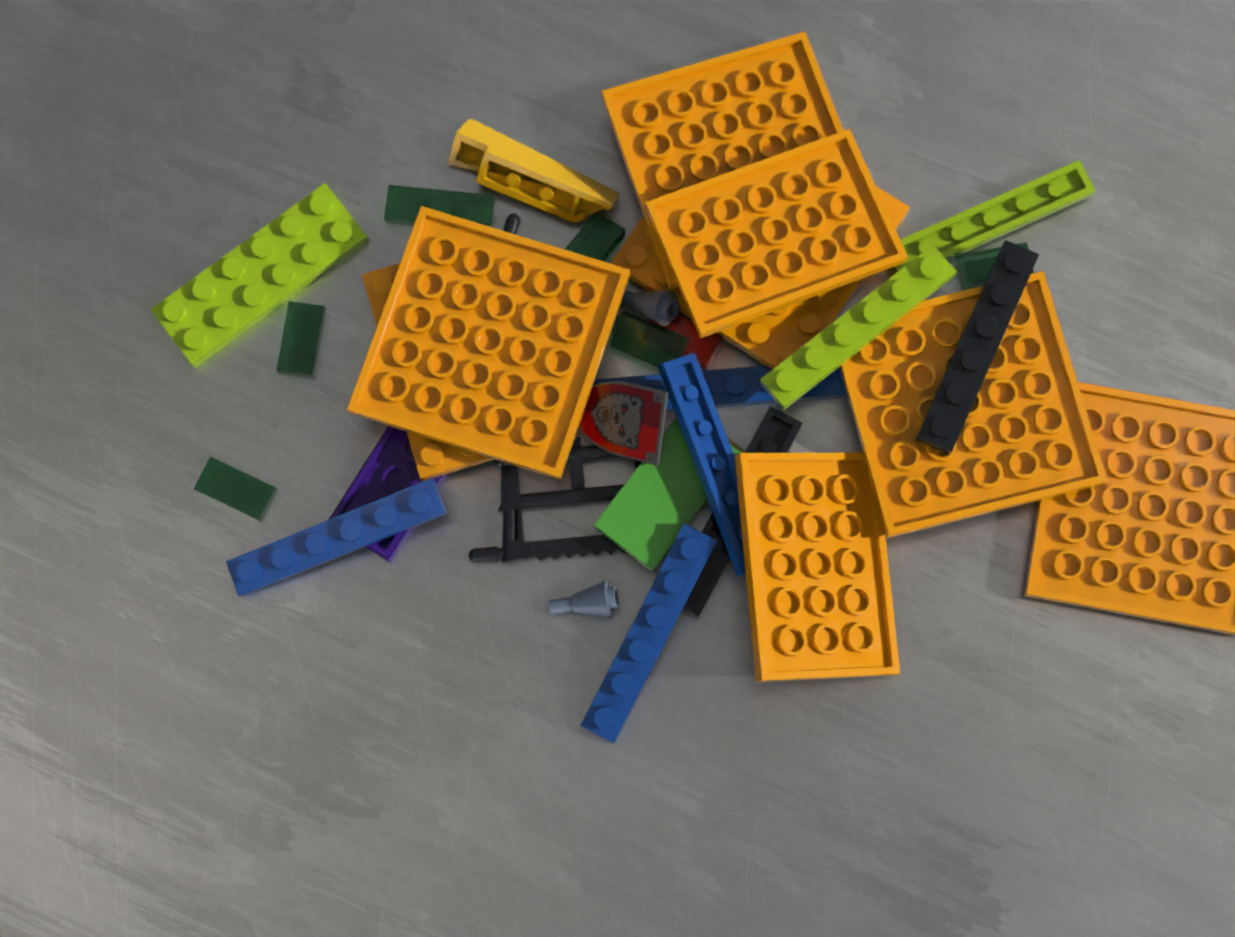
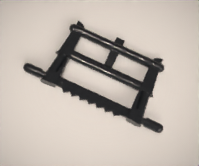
M575 437L567 459L572 489L520 494L518 467L494 460V465L501 469V504L498 512H503L502 547L474 548L468 554L470 561L473 563L499 561L502 558V563H512L534 556L542 561L549 555L556 560L562 554L569 559L577 552L583 558L591 551L596 556L604 550L611 555L617 549L625 553L623 549L604 535L525 542L522 509L613 500L625 484L585 488L583 461L621 456L609 453L597 445L581 446V437ZM634 460L635 470L641 464V461Z

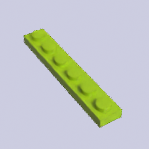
M1077 160L900 239L908 259L906 263L892 267L894 273H897L932 244L946 260H950L1091 197L1096 192V189L1081 161Z
M932 244L762 377L760 383L784 411L955 277L957 271Z

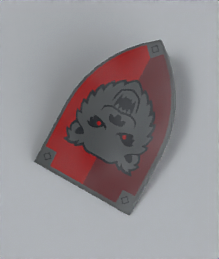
M610 381L593 385L578 428L591 442L609 453L657 466L660 463L669 392L621 381Z

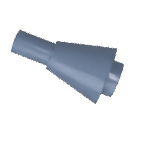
M625 290L621 304L634 307L637 311L661 326L670 324L679 312L678 298L672 290L638 293Z
M605 580L573 594L572 597L549 600L548 605L551 615L574 612L613 617L614 609L619 608V597L616 587H610L609 582Z

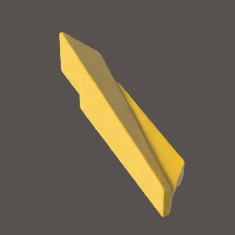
M468 119L456 132L447 164L477 171L476 183L570 222L576 223L584 220L592 213L606 209V211L611 209L619 197V192L473 119Z

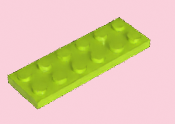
M324 183L150 310L191 365L196 368L369 242V239L329 186Z

